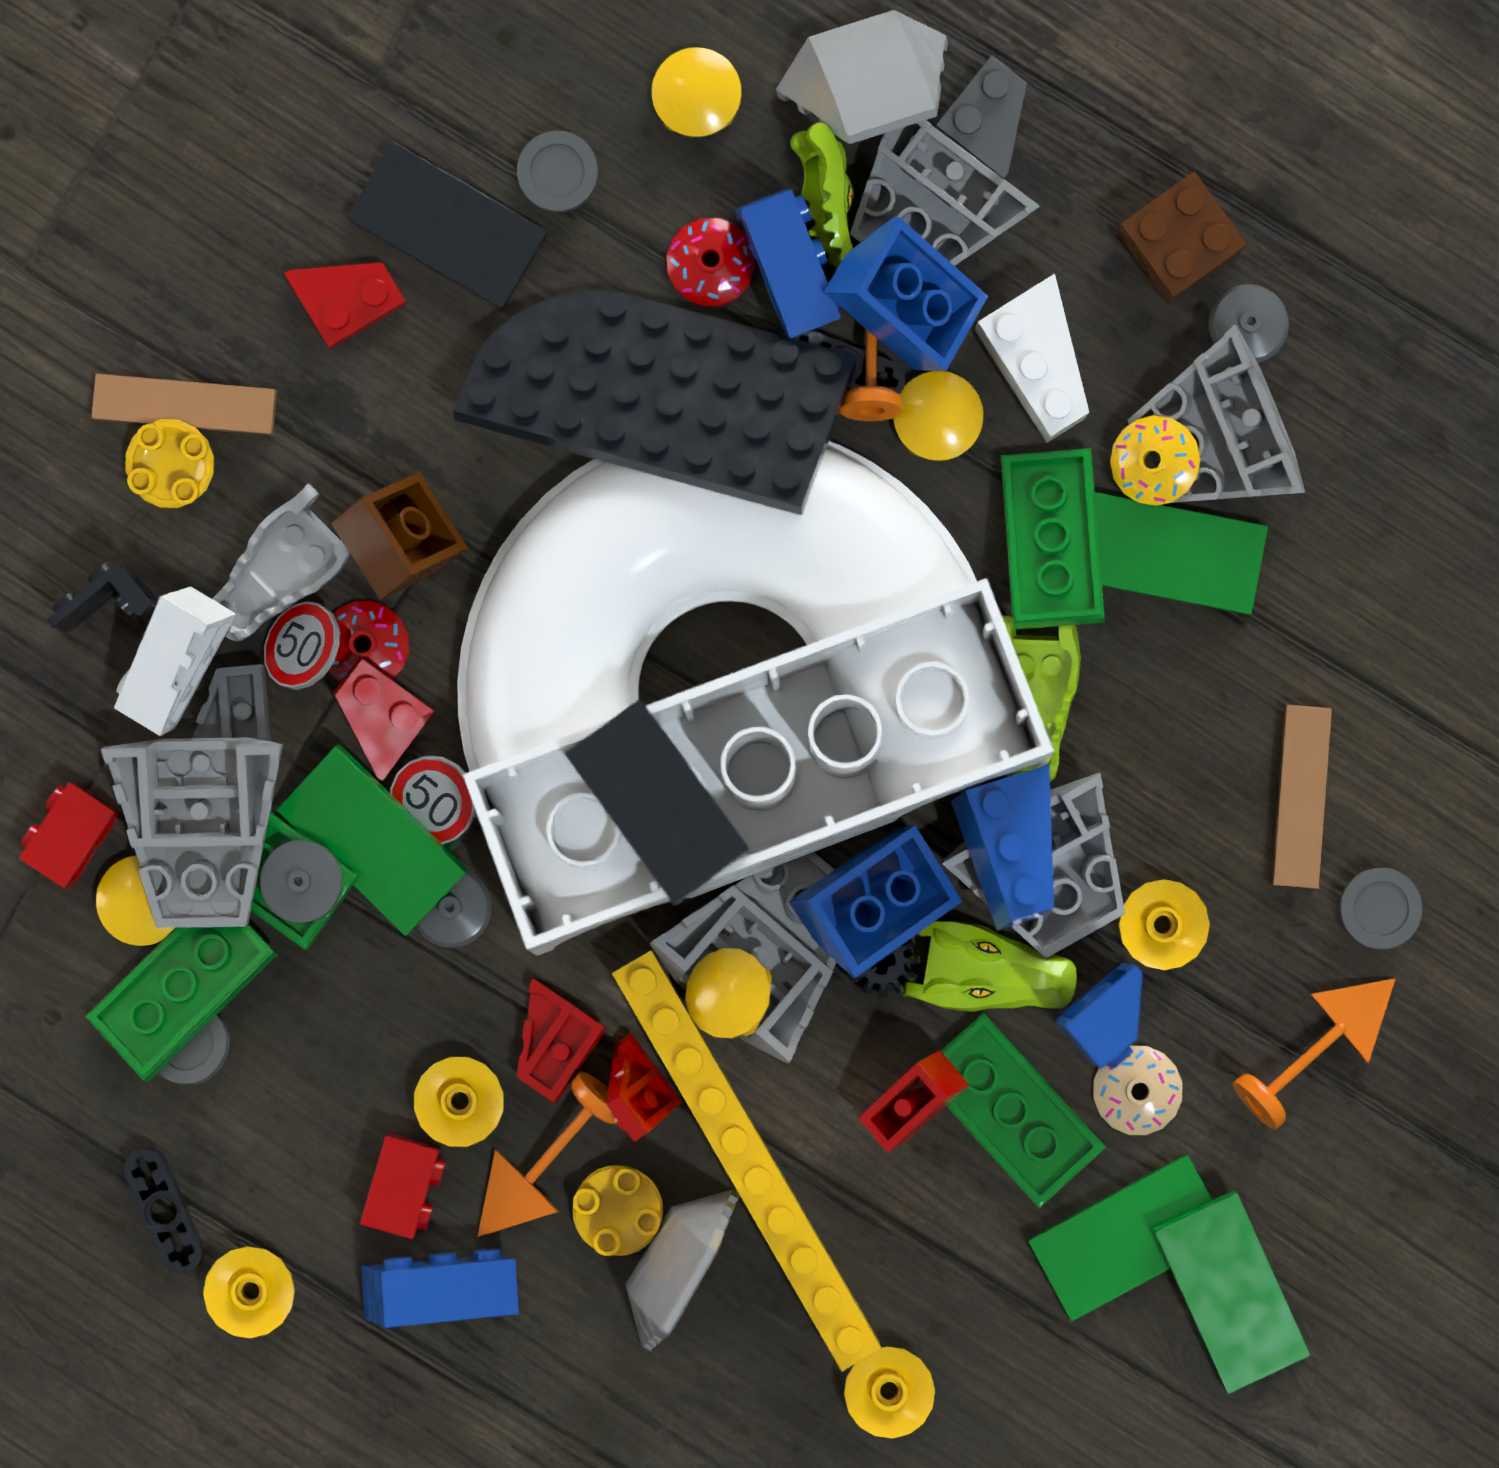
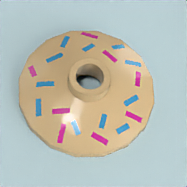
M1130 1046L1134 1052L1114 1069L1107 1065L1102 1069L1098 1068L1093 1080V1099L1099 1115L1112 1128L1128 1135H1148L1163 1129L1176 1116L1182 1102V1080L1177 1067L1164 1053L1148 1046ZM1136 1083H1144L1147 1086L1148 1093L1144 1099L1136 1100L1133 1098L1131 1090Z

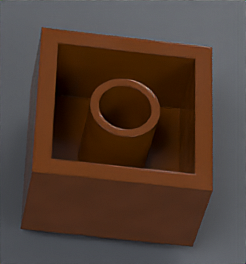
M1195 171L1123 221L1115 232L1167 305L1238 256L1247 246L1243 237Z
M420 472L362 497L331 523L380 600L438 573L468 549Z

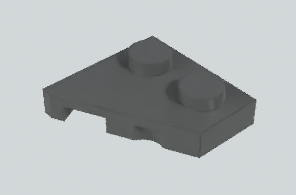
M991 56L937 123L936 129L1002 179H1005L1009 172L1027 82L994 56Z
M265 665L217 668L209 686L208 699L202 705L196 719L198 725L192 738L249 737L271 742Z

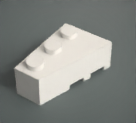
M1053 274L978 321L975 327L979 338L1046 443L1084 420L1089 414L1056 277Z
M191 586L160 596L131 668L123 676L117 687L116 692L119 693L114 708L159 736L174 730L234 620L236 613Z

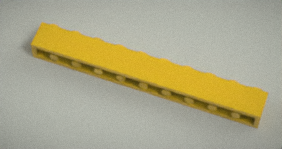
M653 949L612 973L613 977L841 1371L880 1350V1341L700 1030L690 1017L689 1011Z

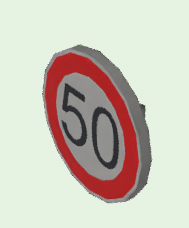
M302 602L292 605L278 616L268 632L264 645V664L269 676L276 683L285 688L299 690L312 686L325 676L335 661L340 645L339 626L334 614L321 604Z
M423 756L411 760L397 772L390 788V794L442 844L458 839L470 828L476 814L475 806L463 776L466 773L459 765L444 757Z

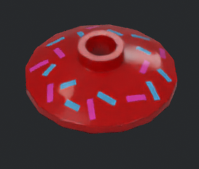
M719 218L698 219L684 226L672 239L667 253V274L675 290L687 301L703 307L723 306L738 299L749 287L755 271V260L749 249V239L735 224ZM708 252L716 253L720 259L719 263L714 267H707L702 262L703 256Z
M354 601L337 609L334 617L339 626L340 645L335 661L328 672L341 682L357 659L361 657L393 680L403 670L409 655V635L402 619L389 607L374 601ZM367 636L370 638L371 647L367 652L360 653L356 650L355 642L358 637Z

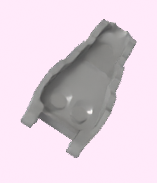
M307 484L294 498L273 511L259 524L248 541L246 551L237 560L230 573L229 581L212 599L236 613L225 635L228 639L233 641L244 640L269 618L283 612L300 599L318 591L341 571L350 558L351 554L343 541L309 509L320 495L310 484Z

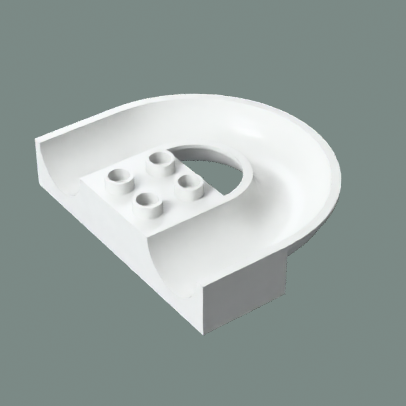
M829 441L801 516L593 459L572 472L547 492L519 521L498 550L481 582L470 610L461 646L457 683L458 718L463 751L469 768V773L463 774L527 950L536 956L554 950L562 942L590 929L643 909L671 901L564 753L639 700L640 674L651 645L671 622L697 607L711 603L731 601L762 607L789 623L802 637L807 646L646 706L751 850L686 898L698 896L892 823L902 815L920 806L969 786L1024 769L1032 770L1049 763L1054 752L987 578L977 582L967 559L951 534L927 505L903 483L872 461Z

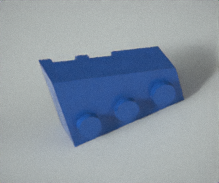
M782 190L734 209L733 211L738 222L742 221L750 242L749 249L753 259L757 260L765 281L766 290L786 337L793 338L840 319L841 316L837 309L840 306L824 293L829 282L827 283L821 266L827 264L828 261L818 238L811 240L805 223L811 221V216L803 196L794 197L792 190Z
M1049 764L965 790L951 801L997 931L1038 918L1053 909L1054 890Z
M481 1249L473 1251V1258L457 1259L456 1253H439L429 1255V1260L412 1261L411 1257L384 1259V1263L361 1265L364 1319L381 1327L388 1328L519 1314L516 1261L514 1258L501 1256V1249Z

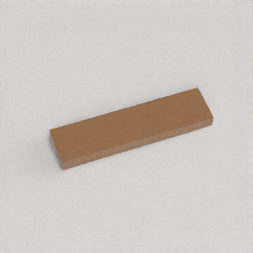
M96 374L91 418L98 421L144 425L160 419H177L201 430L273 436L277 391L267 388Z
M1297 705L1284 706L1271 885L1319 889L1332 708Z

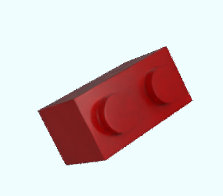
M69 782L65 788L60 785L52 793L45 805L49 813L40 826L35 823L27 831L20 843L24 851L19 857L20 860L63 888L74 887L122 814V812L78 783Z
M939 1050L916 1063L859 1117V1120L884 1150L889 1153L912 1139L965 1090L969 1084Z
M393 1133L387 1134L360 1224L410 1239H414L418 1229L426 1231L434 1204L426 1202L431 1185L439 1187L446 1166V1160L439 1159L442 1148Z

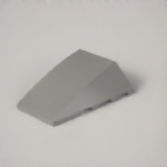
M249 737L155 739L101 748L105 764L109 765L114 785L112 787L117 803L121 804L128 829L126 832L130 845L135 848L141 867L139 873L156 928L246 927L248 925L283 744Z
M815 852L744 878L650 943L673 979L685 991L687 981L695 965L707 954L722 948L741 949L755 956L771 972L772 981L770 984L769 1006L759 1022L758 1029L751 1035H740L739 1037L744 1042L787 1064L790 1063L797 1049L796 1046L809 1024L817 1002L827 986L837 963L813 940L789 902L834 870Z
M729 1190L673 1205L669 1208L662 1220L659 1231L649 1243L626 1283L639 1338L644 1349L651 1351L652 1348L656 1347L661 1340L670 1334L717 1252L724 1235V1230L730 1220L728 1218L731 1216L740 1196L738 1192Z

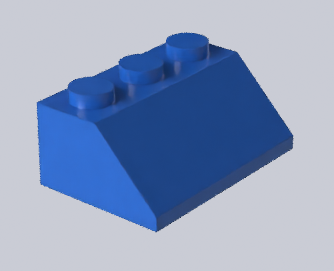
M893 217L844 256L824 291L827 296L913 370L947 371L988 298L980 288L900 217Z
M915 825L894 827L789 902L813 940L852 978H856L960 904L962 900Z
M1120 963L1054 1020L1055 1024L1083 1057L1100 1069L1106 1065L1114 1069L1134 1052L1129 1045L1137 1039L1142 982V972L1136 965Z

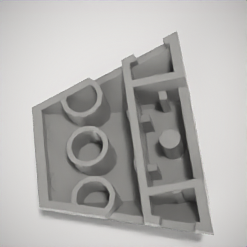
M896 10L825 31L807 38L776 88L778 98L784 102L789 99L796 102L798 110L804 115L813 113L819 117L820 123L826 124L833 134L848 144L937 117L941 93L940 72L944 71L943 52L947 50L946 35Z
M927 120L884 133L850 235L859 242H862L893 217H900L950 263L956 266L1040 206L953 142Z
M1236 324L1210 349L1195 359L1194 363L1174 381L1167 384L1128 419L1130 425L1137 419L1153 415L1172 418L1187 427L1197 441L1201 458L1198 477L1190 490L1175 502L1305 493L1294 448L1261 368ZM1155 451L1148 453L1145 458V463L1150 469L1158 467L1161 462L1159 453Z
M1100 773L1050 790L1054 908L1038 918L1011 926L1045 958L1125 914L1116 859L1112 850L1109 832L1110 824L1108 815H1106ZM964 841L944 858L941 863L987 904L966 842Z

